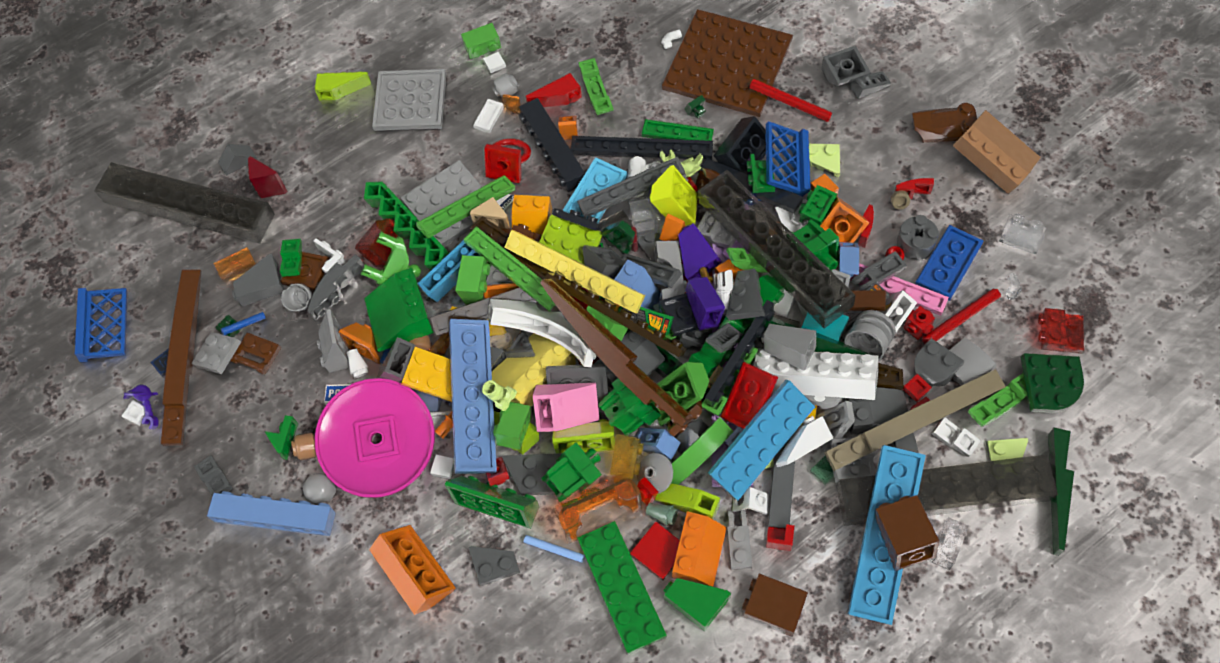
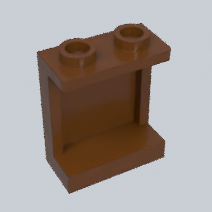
M759 573L757 579L753 578L749 591H752L750 599L745 598L741 610L745 611L744 618H753L785 631V635L793 637L808 592Z

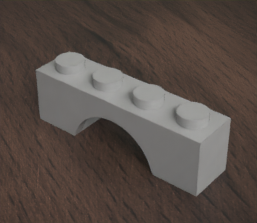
M656 241L654 248L655 262L679 269L682 273L672 288L668 287L661 291L660 301L684 294L687 283L683 281L685 273L683 264H681L682 254L681 248H679V241Z

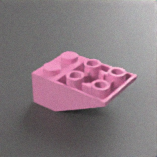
M596 383L536 385L533 393L537 432L560 431L599 420Z

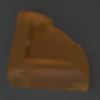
M503 95L501 99L504 106L511 112L520 114V97Z

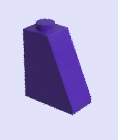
M694 223L684 227L682 232L678 234L684 273L687 280L695 277L702 278L700 274L701 267H706L709 273L723 263Z
M695 277L688 280L685 291L699 330L718 327L725 306L707 277Z

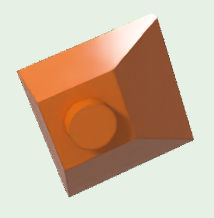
M837 197L820 226L824 230L830 228L839 237V242L854 243L867 227L869 221L853 207Z
M356 322L339 330L338 333L348 349H357L363 357L380 364V353L377 350L370 326L366 324L361 325Z

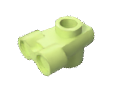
M493 380L487 381L482 387V393L495 402V406L502 411L508 409L510 401L517 394L515 389L509 386H500Z

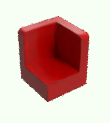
M786 524L785 529L768 527L766 548L791 551L795 525Z

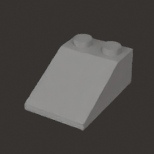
M327 309L318 331L319 339L317 340L318 348L322 351V356H320L321 365L326 367L329 373L349 368L348 356L346 354L349 350L338 333L342 327L331 309Z

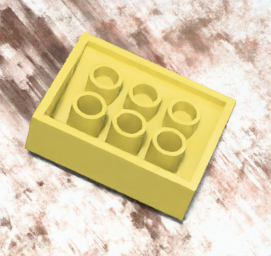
M535 333L529 337L535 353L534 357L506 358L492 371L493 381L500 386H509L517 391L515 398L510 402L529 405L530 407L534 405L533 393L536 385H547L546 366L576 364L575 355L562 345Z

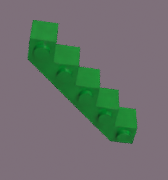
M366 182L364 200L372 208L379 207V216L387 224L394 223V232L399 237L403 238V240L410 239L409 249L416 256H425L424 265L431 271L449 252L434 236L427 239L417 228L419 220L383 182Z
M768 274L759 278L760 294L763 299L762 306L767 300L773 302L775 306L776 303L783 299L785 295L783 292L786 286ZM726 316L720 328L729 323L743 334V338L756 317L729 321ZM705 342L702 349L692 354L688 362L703 363L707 376L710 379L717 367L719 370L726 361H729L737 345L720 353Z

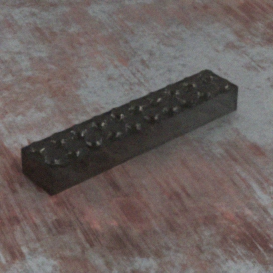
M112 162L94 190L104 203L259 244L275 215L268 202Z
M728 170L698 190L699 203L824 329L854 306L855 294Z
M1047 454L923 469L918 498L927 516L1048 502L1058 495ZM876 475L839 479L836 487L844 526L866 523Z

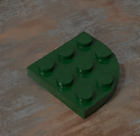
M1024 353L1020 356L1030 412H1061L1072 406L1080 398L1084 388V376L1079 356Z

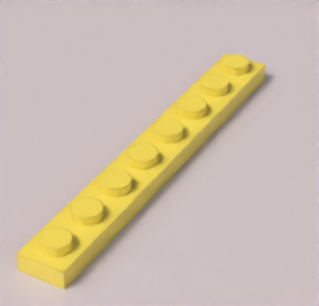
M515 230L510 232L504 248L554 273L558 271L564 274L566 279L578 282L582 287L634 313H638L645 298L644 294Z

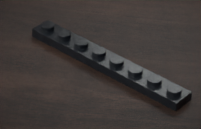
M572 136L571 151L577 155L660 158L661 151L667 157L669 156V150L674 152L675 157L681 159L692 157L696 159L699 153H701L703 159L709 158L712 160L713 141Z

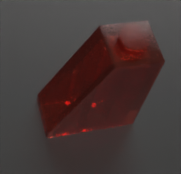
M392 219L376 220L355 246V249L375 267H384L392 251L391 248L376 242L380 231L394 238L399 237L394 232L395 221Z

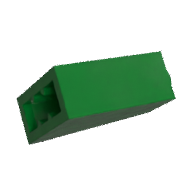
M679 578L674 583L670 581L664 589V600L703 631H706L731 598V592L728 590Z

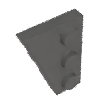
M756 269L737 271L726 314L729 321L765 316Z

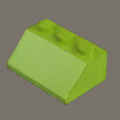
M602 419L595 423H586L560 431H553L552 440L556 454L563 453L576 442L585 453L590 448L595 449L597 452L616 450L614 426L612 427L608 423L609 420Z

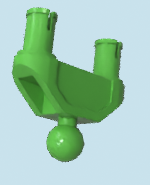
M380 231L376 242L391 248L392 251L383 269L378 270L365 264L361 275L371 278L378 285H381L394 273L413 268L415 276L418 278L421 274V269L416 264L408 265L409 256L403 238H394Z

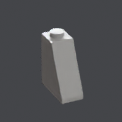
M769 324L766 331L762 334L761 342L764 343L765 352L801 370H806L816 348V330Z

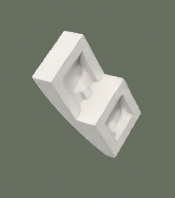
M946 417L940 420L931 433L941 442L967 457L971 456L980 443V440L965 428L959 429Z

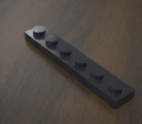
M767 300L763 305L765 316L756 317L706 395L707 405L714 407L715 403L719 404L722 400L724 389L732 384L735 378L733 376L736 370H740L743 362H745L744 357L747 353L750 354L755 347L754 341L757 337L760 338L765 331L764 326L766 322H771L775 315L773 302Z

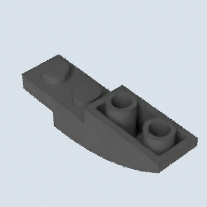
M356 254L343 266L336 263L318 284L308 308V312L315 321L324 316L327 309L340 301V298L343 297L340 290L346 287L349 281L359 275L362 269H364L361 258Z

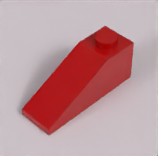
M569 73L525 97L526 102L538 98L543 107H553L576 102L582 98L580 85L572 74Z

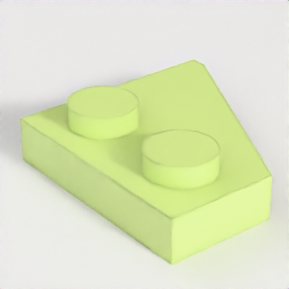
M809 144L810 166H815L821 171H830L834 173L833 176L839 177V144Z
M1028 438L987 441L994 481L1016 479Z

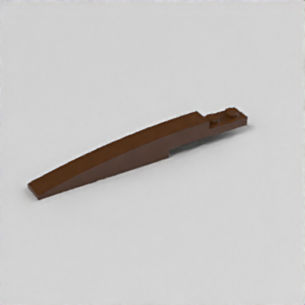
M182 270L163 393L162 404L165 406L161 444L163 446H183L189 376L192 375L193 368L191 363L194 357L201 270Z
M544 279L540 282L552 301L586 344L644 404L647 405L655 402V406L659 410L665 411L670 416L671 421L681 427L690 422L693 416L633 363L638 357L555 281Z

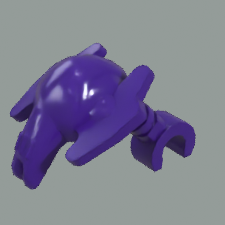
M140 384L130 391L124 392L123 399L134 397L136 400L143 402L145 417L142 419V424H149L150 422L149 429H156L159 421L156 416H153L149 399L151 396L158 395V393L151 392L149 387Z

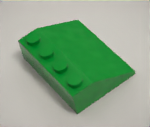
M413 268L394 273L364 298L378 352L392 348L397 337L409 342L415 338H421L434 333Z
M460 476L446 481L445 487L456 505L531 529L539 509V504L535 497L528 494L522 496L513 489L506 488L504 490L498 488V485L490 486L489 482L486 484L479 482L480 480L473 476H468V478Z

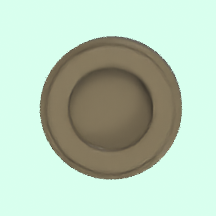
M903 190L894 192L891 196L892 206L897 210L907 208L910 204L908 193Z

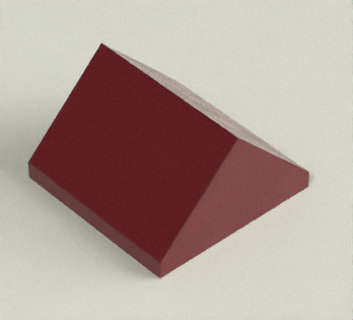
M251 156L248 158L249 180L260 198L282 195L288 192L275 170Z

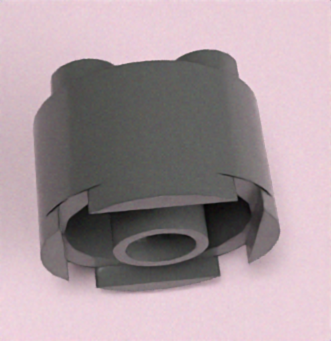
M917 215L916 217H911L901 225L897 237V246L903 250L904 257L923 260L932 254L939 231L936 225L927 219L926 216Z

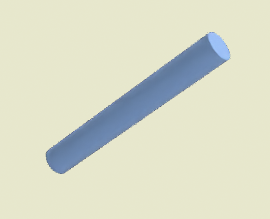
M528 535L524 538V543L581 563L583 562L584 554Z

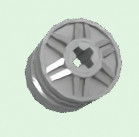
M868 310L859 314L844 341L845 344L878 356L879 360H881L896 334V328L893 321L887 315L879 311Z

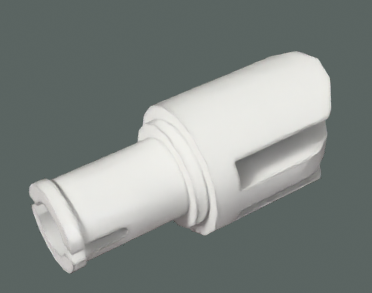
M732 270L713 274L714 289L725 306L723 314H727L730 297L733 292Z

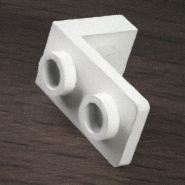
M318 239L313 241L319 251L331 258L322 267L325 275L336 263L341 266L345 264L344 255L339 250H332L331 246L325 241L321 242Z

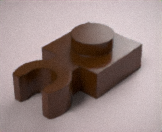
M523 224L513 225L512 230L529 236L537 242L540 241L542 235L531 232V230H528V226Z

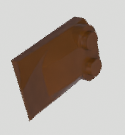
M962 103L957 108L933 109L912 113L915 131L921 135L923 143L958 141L977 120L976 109L970 103Z

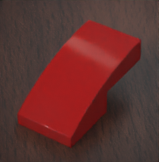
M919 178L902 182L896 185L895 192L903 190L908 193L910 199L913 198L914 193L931 194L934 178Z
M870 204L863 214V217L869 221V224L860 235L858 243L859 246L864 248L868 242L874 219L873 205Z

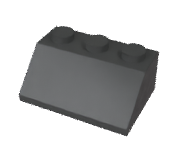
M630 330L623 337L621 342L638 356L633 363L647 376L665 361L664 356L656 345L641 335ZM598 359L594 364H604V363L602 362L601 359ZM606 366L608 386L614 389L611 383L618 377Z

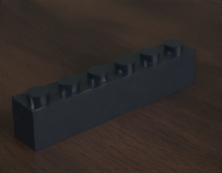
M536 98L519 106L520 114L518 116L521 123L526 124L527 132L530 136L534 137L536 147L538 149L541 148L543 151L542 156L546 162L549 161L552 173L557 174L560 186L565 187L567 192L576 189L585 172L539 99Z

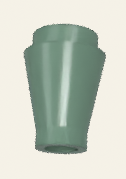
M649 503L646 508V514L668 526L669 524L674 525L676 522L678 509H675L672 505Z

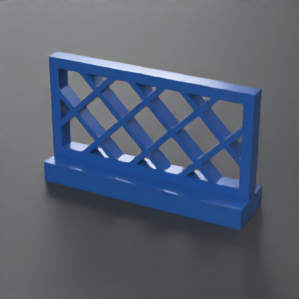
M769 121L766 123V181L768 185L793 192L802 197L811 190L808 130L801 129L798 132ZM772 129L778 133V137L773 134ZM786 134H787V135H790V136H793V138H792L793 142H791V141L788 139V137L786 136ZM782 138L787 146L784 147L778 139ZM772 143H774L780 151L776 152L775 149L772 147ZM789 148L792 151L793 157H791L786 149ZM782 153L788 161L784 162L779 154ZM772 158H775L780 166L776 167ZM786 164H791V166L793 167V172L789 169V167ZM780 168H783L788 175L787 177L783 176L779 170ZM773 173L777 175L780 181L773 179ZM788 178L793 181L794 186L787 181Z
M78 288L75 355L79 362H88V359L125 356L127 289L87 291L86 288ZM122 294V299L117 303L111 300L113 296ZM93 296H102L104 298L97 305L93 303ZM110 302L113 307L107 312L101 309L104 304ZM116 309H119L122 314L115 320L110 315ZM99 310L104 315L95 321L92 319V315ZM108 317L113 322L105 329L100 323ZM118 325L121 327V331L114 336L109 331ZM98 326L103 331L97 337L91 335V331ZM108 334L112 339L104 345L99 340ZM116 341L121 344L120 350L112 351L109 349ZM96 343L102 346L98 352L90 353L91 347Z

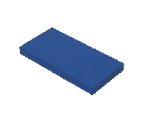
M949 225L915 284L949 297L948 301H950L984 241Z

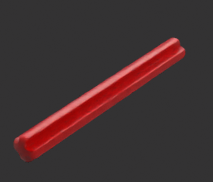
M753 79L750 84V89L828 122L832 116L831 111L759 80Z
M990 290L934 328L928 335L922 337L923 343L926 344L931 338L938 341L1001 297L999 290Z

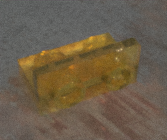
M622 434L616 435L610 474L628 477V479L632 480L635 478V475H639L640 463H637L638 455H642L644 443H641V438Z

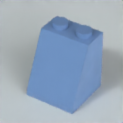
M627 260L614 280L644 294L645 298L641 307L653 310V305L659 303L661 293L644 267Z

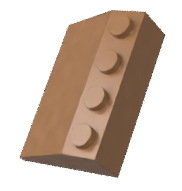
M987 110L979 116L953 145L1007 194L1020 185L1041 158Z

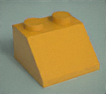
M514 195L512 227L513 225L523 224L528 226V230H531V232L542 235L552 214L550 196Z

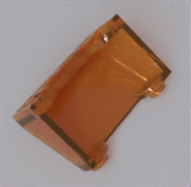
M616 475L559 502L555 506L554 513L568 544L578 540L577 531L583 527L580 521L581 516L616 500L619 508L628 507L633 513L641 510V493L635 482L624 475Z

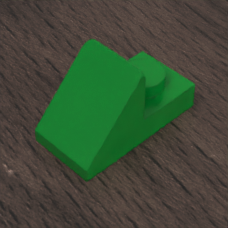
M285 415L283 422L280 423V433L265 432L277 453L285 460L288 459L291 441L294 440L298 427V422L294 417Z

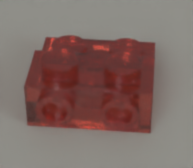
M1045 308L1039 314L1038 324L1041 325V330L1039 331L1038 341L1041 342V350L1078 354L1084 352L1083 315L1065 314V310Z

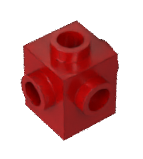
M919 306L916 310L913 309L910 312L903 327L919 340L924 334L928 335L933 330L935 317L929 310Z

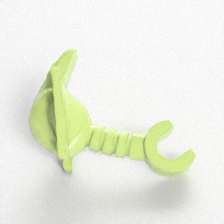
M669 150V156L665 157V153L661 151L660 158L663 162L675 158V154L672 150ZM699 153L695 160L692 157L681 162L686 178L693 176L701 169V166H699L703 159L701 153Z

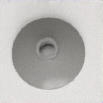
M652 453L644 457L637 469L638 482L646 477L658 490V494L665 491L673 479V466L670 460L659 453Z

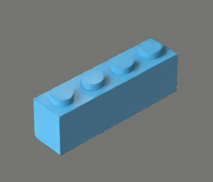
M464 240L417 283L436 302L443 298L457 284L462 255L480 256L464 243Z

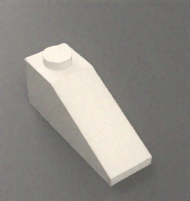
M810 416L803 421V425L799 426L791 436L777 460V467L788 465L833 439L823 416L815 419L813 416Z

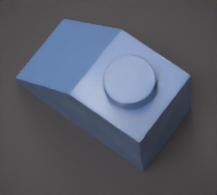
M640 428L632 445L646 453H659L672 460L673 456L677 453L680 442L665 429Z

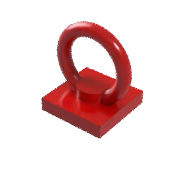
M502 139L492 145L486 144L484 147L486 177L498 179L505 175L511 182L520 183L522 180L521 164L526 162L531 156L529 145L518 139ZM512 145L520 147L524 150V154L521 156V150L503 146Z

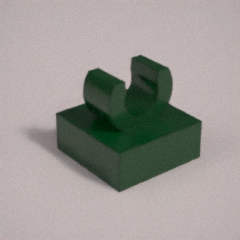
M701 95L689 102L684 109L689 115L694 112L697 118L703 116V113L706 112L703 107L706 101L705 98Z
M227 315L215 329L222 334L221 328L234 324L237 321L230 315ZM243 328L225 336L234 338Z

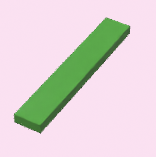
M504 175L417 222V228L428 239L470 216L472 209L493 197L497 201L515 191V185Z
M477 226L463 239L464 243L480 256L485 257L491 265L548 311L555 306V303L540 284L542 279Z

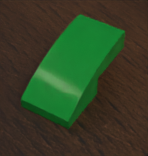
M301 239L282 240L280 251L282 257L281 276L300 275L302 263Z

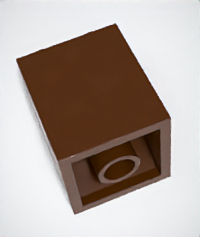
M917 495L912 497L904 496L897 502L891 504L883 503L876 508L875 518L895 571L936 558L939 539Z

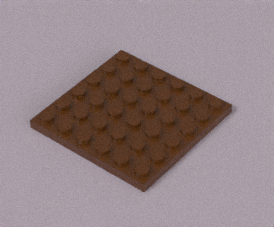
M697 9L662 84V90L693 99L702 95L707 103L760 117L769 96L750 89V84L753 79H756L770 86L774 85L793 40V35Z

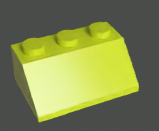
M672 165L652 185L650 201L665 218L667 214L683 220L685 226L696 223L698 194L676 167Z

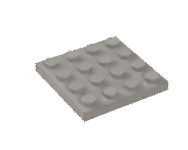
M446 69L378 71L372 124L373 130L442 129Z
M458 160L400 198L413 215L421 221L480 189L482 186L461 161ZM471 215L433 236L445 247L470 230V227L473 225Z

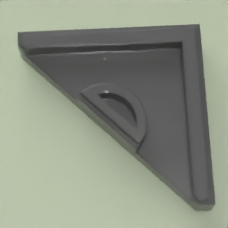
M525 330L520 331L505 351L507 358L535 356Z

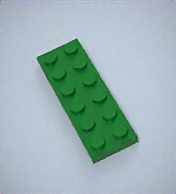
M611 522L577 537L627 654L629 655L666 638L667 634L616 522Z

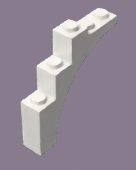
M490 299L487 314L490 325L521 329L548 338L572 352L584 367H592L596 354L564 318L561 312L540 311L535 302Z

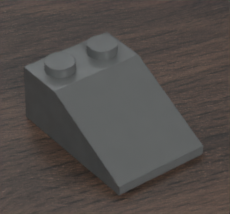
M877 387L875 400L844 398V401L852 402L855 422L850 427L851 435L867 432L908 412L904 390Z

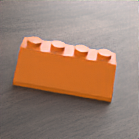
M411 525L379 534L369 549L414 615L429 610L456 589Z

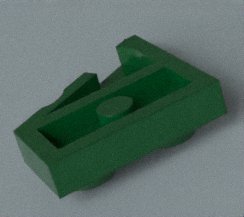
M621 220L603 229L601 234L622 254H629L631 252L636 232L631 229L628 223Z

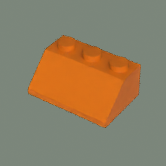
M687 511L672 571V578H679L713 587L727 527L708 516Z

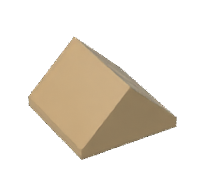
M493 197L470 212L473 224L483 216L500 229L506 228L511 230L507 214Z

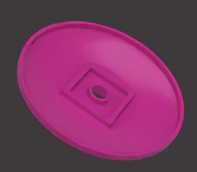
M365 379L339 391L325 406L319 417L315 432L316 455L326 476L342 490L366 498L393 495L411 485L428 465L435 443L434 423L424 401L409 387L389 379ZM375 434L382 435V441L379 444H373L372 437Z

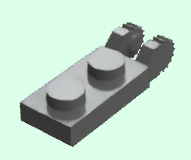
M893 252L864 269L862 273L852 279V282L858 284L867 277L869 282L859 288V291H863L875 282L881 284L905 270L907 265L897 252Z

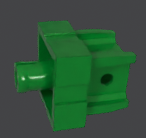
M811 219L801 229L794 233L792 231L788 233L792 239V246L789 249H794L800 260L799 270L806 277L812 265L829 272L837 268L839 237L830 228L824 230Z
M619 378L611 383L614 389L598 404L607 416L608 423L612 427L615 426L620 429L626 436L637 430L643 423L651 425L661 416L653 402L647 405L644 404Z
M577 442L561 454L556 460L557 463L541 478L553 491L559 502L567 499L577 490L580 492L584 491L602 475L595 466L596 463L601 461L600 455L597 454L590 459L597 452L595 449L590 448L585 453Z

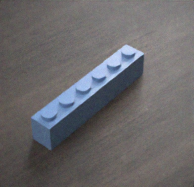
M222 491L221 494H213L207 517L217 523L330 536L336 513L326 503L311 505L307 501L294 503L285 498H280L278 501L272 500V498L267 496L253 498L249 494L236 496L231 492Z

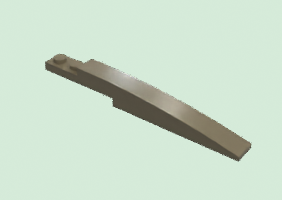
M995 369L824 452L833 471L882 448V445H888L1006 386Z

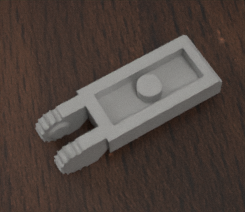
M741 510L740 513L742 526H734L733 511H728L729 527H727L731 570L752 569L749 526H747L745 510Z

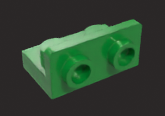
M750 154V161H747V172H751V175H748L749 186H752L753 193L775 192V187L768 185L766 181V160L755 161L754 154Z
M819 185L816 186L814 191L810 190L806 198V205L802 204L798 211L800 215L799 222L803 223L804 219H812L821 225L836 200L837 193Z

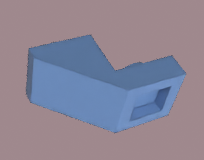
M839 242L838 271L848 274L850 277L854 276V274L859 275L858 243Z

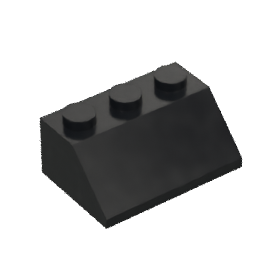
M755 116L741 118L713 155L718 163L751 175V172H747V161H750V154H754L755 161L762 160L766 155V129Z

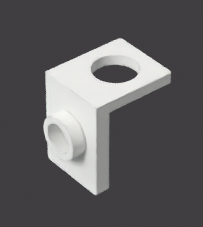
M749 487L743 494L744 501L740 506L738 505V500L733 498V512L751 509L765 515L770 513V494Z

